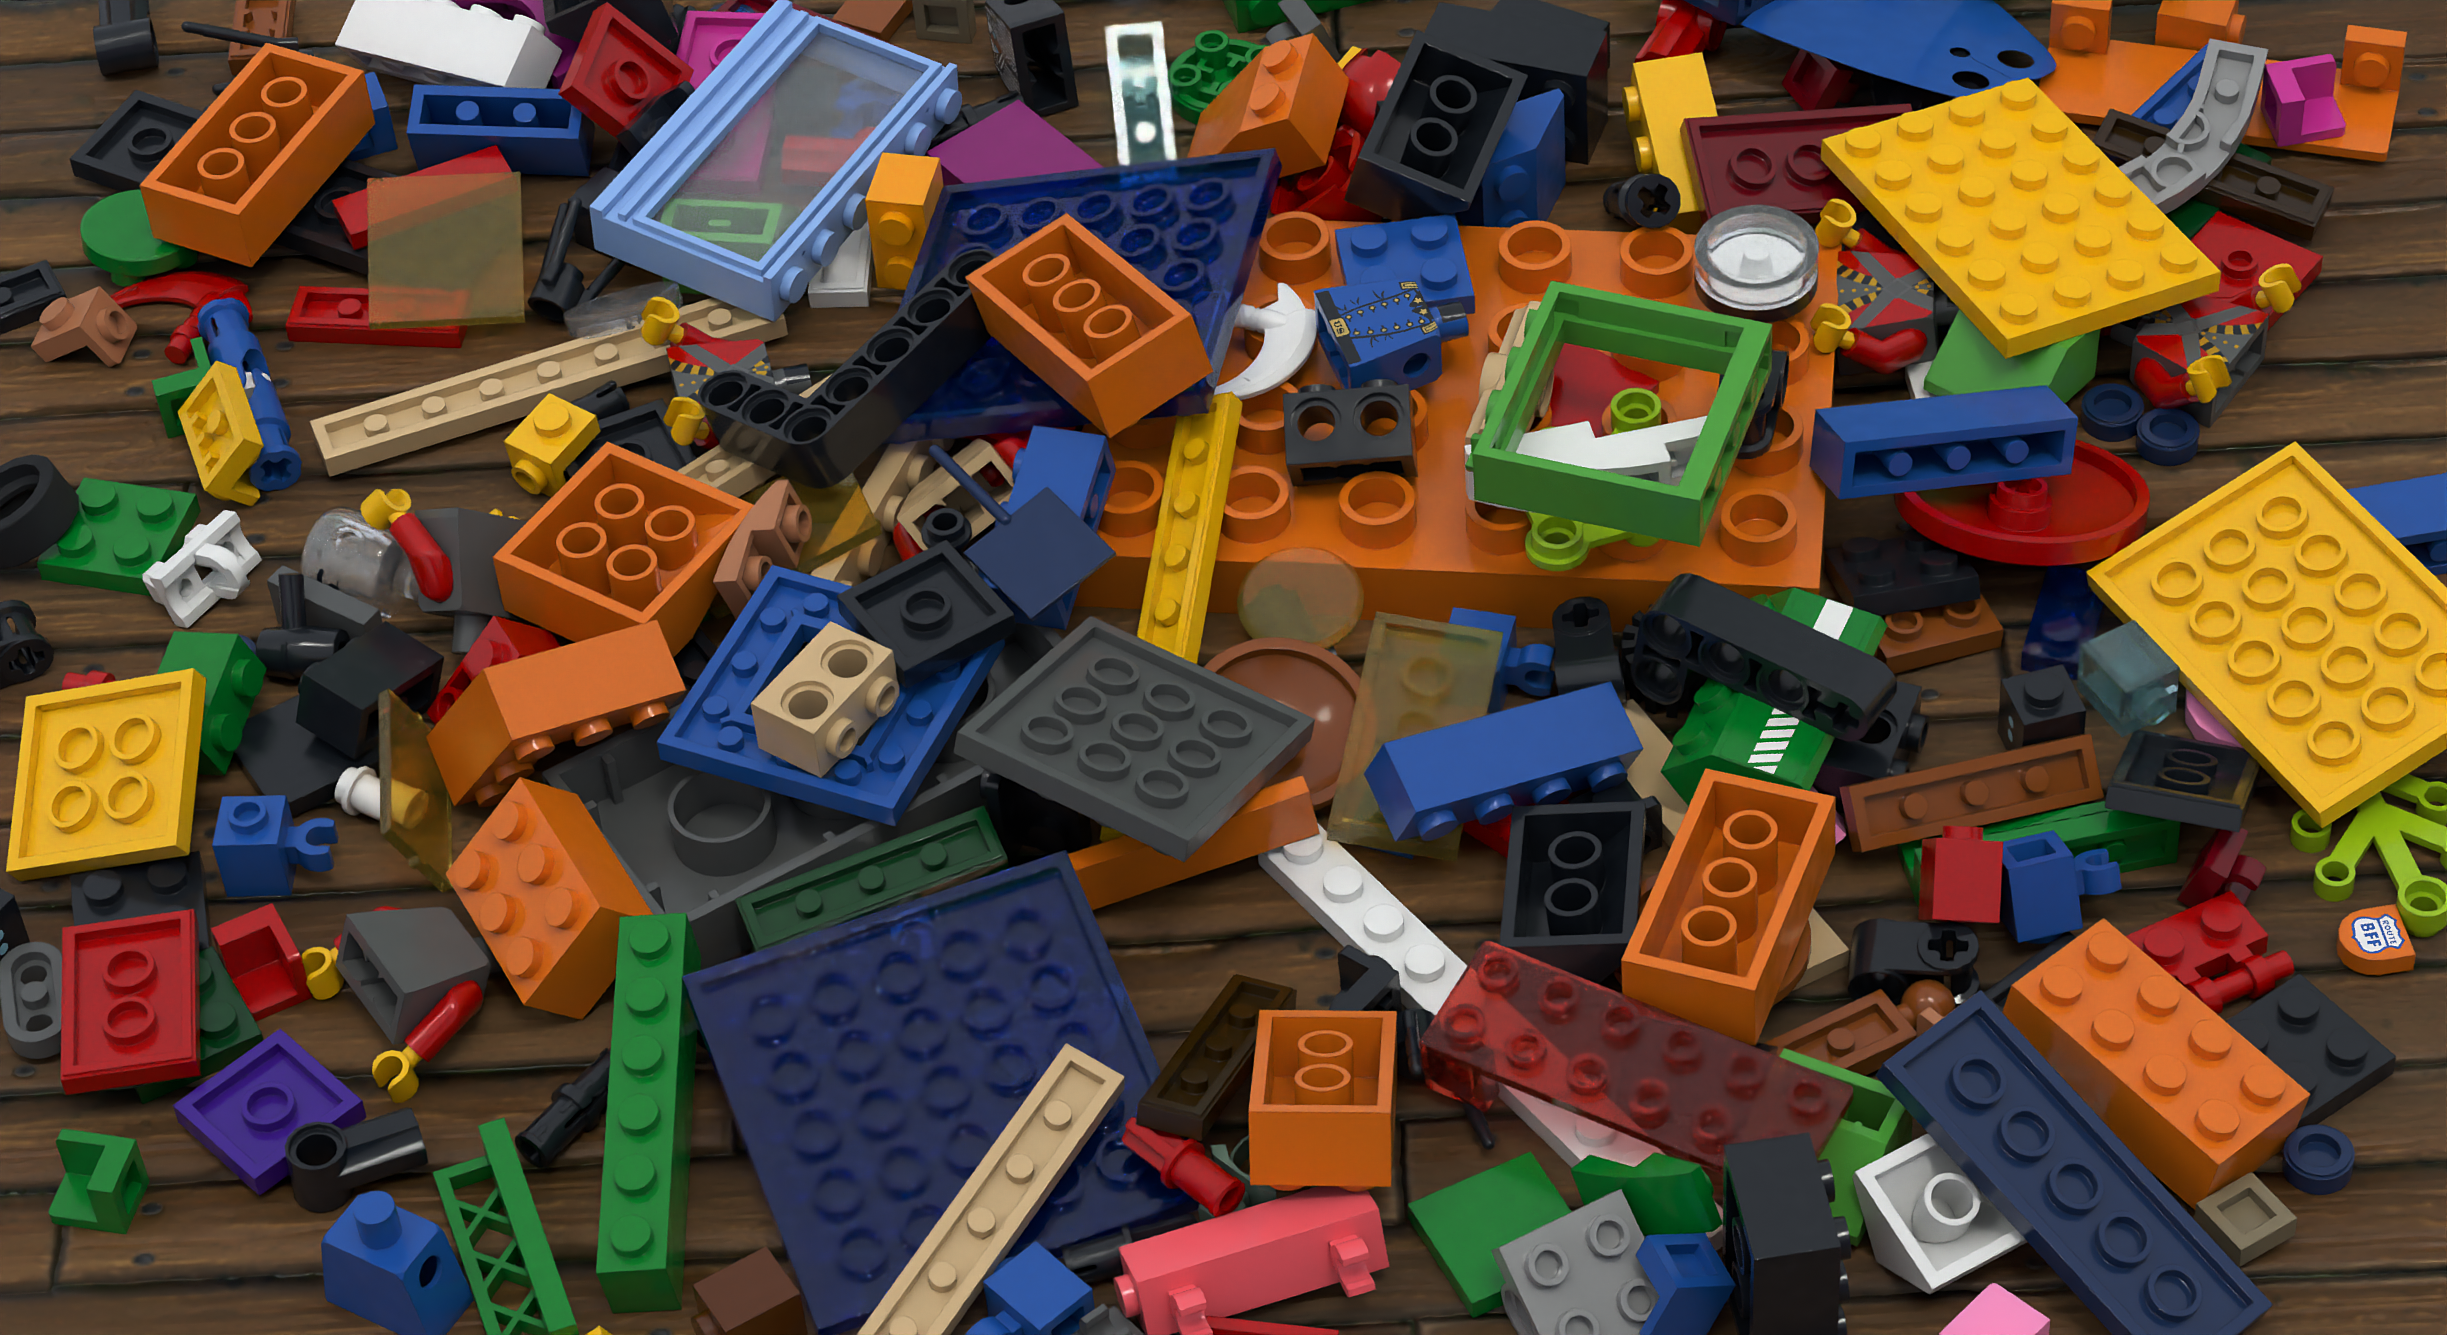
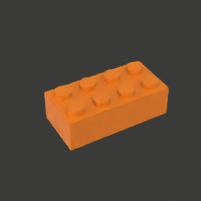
M265 43L139 185L153 238L253 267L374 126L375 119L364 71Z
M1068 213L965 277L988 333L1109 438L1124 429L1132 427L1140 418L1171 398L1183 394L1193 384L1213 372L1192 314Z
M1705 768L1621 959L1624 1016L1756 1046L1835 855V796Z
M2104 918L2013 983L2002 1011L2007 1019L2137 1159L2194 1210L2197 1202L2246 1174L2254 1172L2284 1148L2288 1136L2296 1130L2311 1095Z

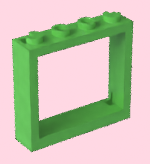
M1550 281L1538 310L1529 309L1524 328L1525 339L1522 346H1513L1510 350L1506 362L1505 383L1502 390L1494 389L1490 394L1485 413V427L1482 434L1474 433L1471 437V453L1465 468L1467 471L1473 472L1474 500L1700 547L1772 371V324ZM1564 343L1724 375L1679 486L1516 453Z

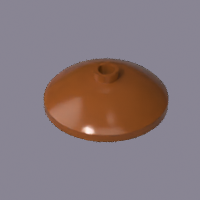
M1266 637L1236 644L1216 655L1203 667L1315 719L1311 740L1261 789L1303 775L1310 791L1314 811L1342 798L1364 775L1371 761L1376 742V712L1370 694L1362 680L1338 656L1306 641L1284 637Z

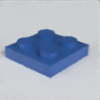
M1455 214L1335 230L1336 250L1344 286L1409 278L1416 282L1428 308L1459 300L1466 314L1475 313V295Z

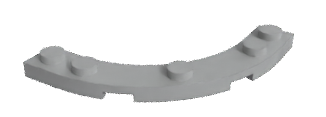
M2210 38L2193 98L2183 116L2172 130L2166 134L2165 143L2149 157L2145 158L2143 155H2140L2118 167L2164 214L2178 208L2200 192L2220 173L2236 152L2247 132L2256 106L2267 62L2268 49Z

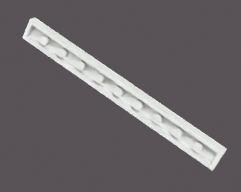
M1319 824L1320 834L1258 854L1259 865L1342 946L1351 945L1369 956H1379L1399 972L1402 1004L1407 1009H1425L1436 1015L1441 1025L1442 1038L1455 1043L1457 1057L1571 1168L1588 1155L1636 1167L1654 1152L1665 1155ZM1715 1202L1723 1223V1209ZM1722 1224L1715 1231L1706 1232L1715 1250L1723 1246Z

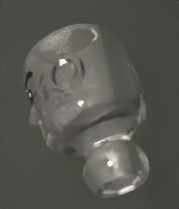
M348 507L331 509L323 513L316 520L303 548L301 573L378 608L382 619H389L397 614L409 599H413L419 606L418 584L408 557L392 537L389 529L383 531L372 527L365 521L360 510Z

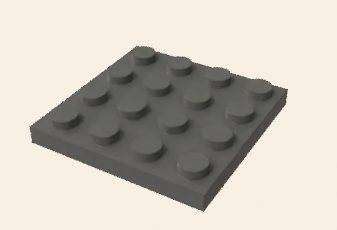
M1089 616L957 731L954 754L980 765L981 768L990 773L999 774L1033 790L1047 800L1056 801L1090 817L1104 827L1113 828L1145 843L1161 854L1172 856L1185 862L1311 740L1315 719L1095 617Z

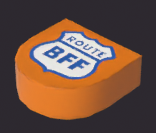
M2396 904L2361 909L2350 913L2342 920L2338 929L2336 946L2337 954L2344 965L2355 972L2365 975H2384L2414 970L2416 954Z

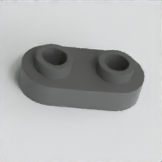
M29 942L19 945L9 951L0 962V999L3 1025L12 1049L20 1056L30 1059L47 1058L61 1051L62 953L58 948L49 943Z

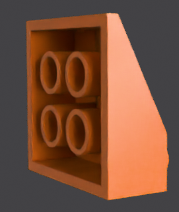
M606 442L493 556L503 608L509 613L574 642L658 620L674 658L693 638L716 596L718 589L713 581L719 563L737 528L754 504L610 442Z
M658 620L483 668L426 738L454 807L477 800L479 807H488L500 803L519 777L526 778L533 774L535 771L534 767L544 756L555 749L556 744L574 739L576 746H586L606 738L613 732L612 728L632 723L633 728L639 730L658 724L670 716L668 709L686 691V688Z

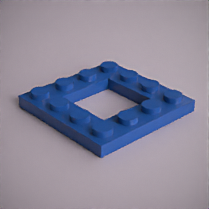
M772 565L658 739L657 746L660 760L896 826L1003 650L1005 639L982 649L907 689L900 683V696L897 698L894 707L887 715L879 717L862 746L856 745L847 757L839 759L822 778H819L758 747L751 702L794 659L804 642L810 643L830 621L856 633L839 613L837 601L838 594L853 586Z

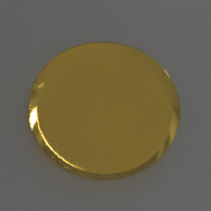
M1315 547L1286 548L1264 557L1245 575L1237 595V610L1240 621L1246 632L1253 639L1266 637L1292 638L1315 644L1324 649H1329L1338 644L1353 631L1360 620L1364 608L1363 585L1354 568L1340 556Z

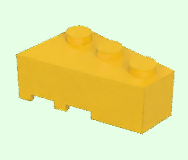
M1702 52L1633 63L1630 86L1622 88V103L1626 126L1634 147L1638 171L1642 174H1661L1670 178L1677 186L1681 195V206L1677 216L1665 226L1676 228L1684 234L1720 235L1733 230H1703L1680 134V127L1684 118L1718 116Z

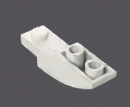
M1707 416L1595 438L1589 421L1525 433L1516 453L1679 486ZM1471 444L1464 446L1465 464L1471 453ZM1465 468L1466 493L1469 500L1500 508L1526 511L1474 500L1473 472H1469Z

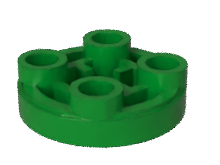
M1208 30L1200 33L1195 38V46L1179 55L1168 71L1167 86L1171 106L1182 118L1197 125L1200 113L1264 47L1269 45H1257L1244 40L1228 39V36L1219 30Z
M141 189L123 191L101 199L86 211L81 220L80 233L84 254L94 265L110 272L111 280L116 285L127 287L144 280L146 276L164 273L174 268L190 267L198 260L199 253L196 250L153 238Z

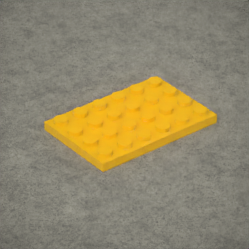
M2029 77L2010 81L1998 87L1968 96H1960L1948 102L1918 111L1907 112L1895 118L1865 127L1854 128L1848 132L1822 139L1821 160L2005 359L2219 291L2221 271Z
M2296 441L2086 572L2089 588L2321 828L2329 825L2447 749V587Z

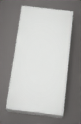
M868 219L861 229L854 230L843 242L832 263L827 267L823 266L809 282L808 297L810 308L869 307L874 259Z

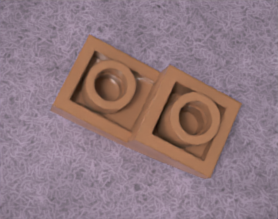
M777 480L760 497L737 528L719 563L713 583L736 620L772 565L786 569L797 568L804 542H807L811 536L812 518L810 511L806 505L802 504L789 480Z

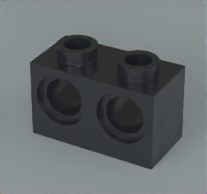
M1374 379L1361 384V388L1336 390L1330 385L1312 384L1300 388L1298 393L1283 394L1286 466L1292 485L1305 486L1348 482L1357 475L1372 471L1390 472L1403 478L1418 477L1414 404L1409 384L1398 385L1393 380ZM1380 418H1389L1397 422L1396 427L1390 433L1383 436H1374L1366 432L1368 426ZM1318 423H1326L1334 427L1331 435L1320 441H1311L1303 437L1308 428Z

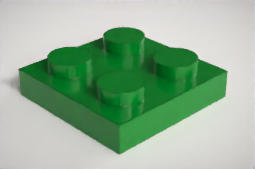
M84 477L76 491L79 496V506L71 526L53 546L41 554L37 561L42 580L151 596L143 582V573L157 561L167 562L181 549L185 536L190 532L201 512L197 495L195 493Z

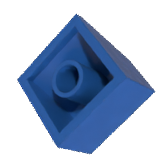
M1559 88L1516 102L1469 210L1455 213L1464 226L1510 228L1515 224L1525 221H1547L1566 184L1564 94Z

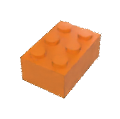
M522 777L518 778L446 872L447 878L523 1005L580 1020L584 1019L616 978L620 917L653 915L578 794Z
M1259 1010L1248 1111L1250 1185H1269L1274 1189L1282 1191L1297 1190L1304 1186H1339L1342 1189L1355 1192L1370 1190L1374 1187H1391L1397 1100V1011Z

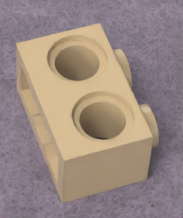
M830 621L751 702L758 747L822 778L839 759L847 757L853 751L858 739L879 717L887 715L894 707L900 693L893 650Z

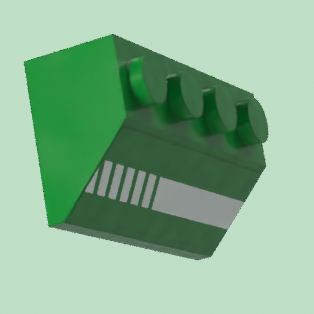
M1795 587L1771 596L1759 594L1750 598L1763 606L1871 656H1874L1888 626L1881 616ZM1707 678L1705 684L1696 692L1694 696L1695 704L1684 726L1675 734L1672 741L1674 746L1660 771L1689 807L1705 768L1810 791L1835 737L1750 696H1746L1715 680Z

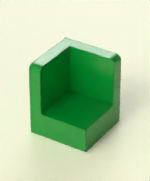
M202 336L190 339L197 364L196 369L151 380L168 439L185 434L178 410L211 368Z
M61 1129L56 1139V1145L66 1173L48 1211L52 1223L126 1235L150 1182L136 1139Z

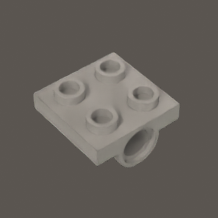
M1622 1189L1611 1192L1491 1250L1506 1282L1501 1287L1503 1304L1518 1335H1640L1639 1332L1657 1303L1659 1295L1636 1257V1253L1645 1238Z

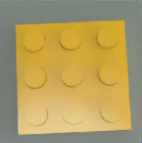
M191 668L26 696L6 872L18 881H27L189 855L207 679L197 670Z

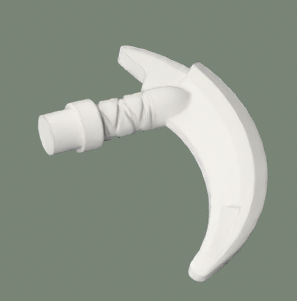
M1278 283L1277 285L1278 301L1262 309L1246 304L1239 305V303L1231 302L1230 298L1216 295L1214 298L1199 294L1194 303L1193 318L1209 321L1210 325L1222 328L1229 324L1231 327L1240 329L1245 328V330L1254 332L1257 330V332L1265 334L1260 353L1245 371L1224 384L1199 391L1198 399L1232 391L1240 400L1266 393L1291 378L1304 365L1314 348L1317 338L1315 310L1305 308L1298 295L1285 283Z

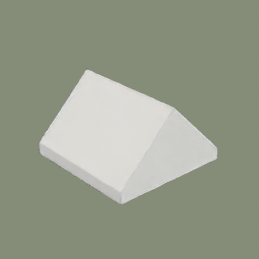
M1928 1133L1860 1168L1852 1176L1876 1262L1929 1295L2027 1243L2025 1238Z

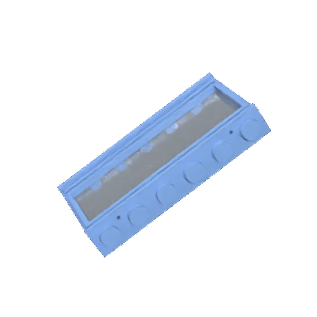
M777 0L589 206L594 249L775 322L791 303H796L801 299L807 284L823 266L827 267L832 263L839 247L854 230L861 229L868 218L865 198L882 152L924 156L931 140L943 126L951 124L956 119L962 105V94L958 91L957 65L949 63L944 67L941 63L821 17L811 16L803 10H795L791 1Z

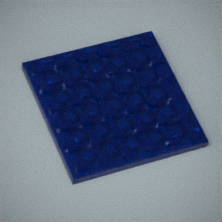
M1269 148L943 186L898 311L958 255L969 250L985 249L990 250L998 257L1068 213L1192 314L1212 366V373L1140 419L1208 413L1282 169L1276 149ZM991 337L882 444H902L944 438L956 439L964 436L995 433H1016L1032 430L1033 425L1049 428H1070L1093 423L994 337Z
M1066 850L682 976L688 1002L816 1335H837L865 1324L1066 1043L1125 1076L1124 1090L1004 1260L1017 1256L1035 1241L1055 1258L1063 1257L1061 1246L1066 1244L1069 1246L1121 1232L1120 1224L1127 1223L1129 1229L1181 1216L1199 1208L1200 1203L1180 1188L1170 1189L1163 1185L1160 1179L1161 1173L1128 1149L1122 1141L1126 1131L1125 1124L1131 1117H1137L1138 1102L1161 1073V1070Z

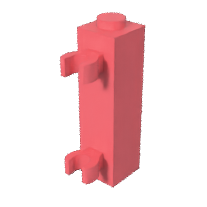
M1317 1186L1120 1246L1118 1249L1124 1275L1115 1277L1113 1281L1117 1299L1125 1318L1136 1316L1146 1335H1170L1177 1332L1180 1335H1213L1206 1316L1229 1317L1339 1282L1347 1297L1350 1298L1376 1290L1375 1282L1369 1273L1390 1266L1379 1208L1368 1190L1355 1192L1342 1189L1339 1186Z

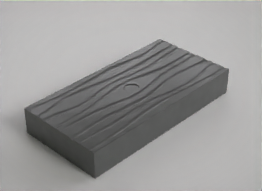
M970 561L973 569L978 574L979 569ZM1016 623L1017 632L1004 638L1005 646L896 826L660 760L657 741L681 704L669 709L670 716L658 724L635 730L632 727L541 772L543 783L578 794L653 915L687 913L701 953L700 973L753 947L739 914L735 899L983 805L989 815L987 800L982 799L980 796V782L984 769L980 765L954 754L957 731L1063 639L1053 628ZM808 642L802 644L795 657L809 644ZM877 720L858 739L856 745L862 746Z

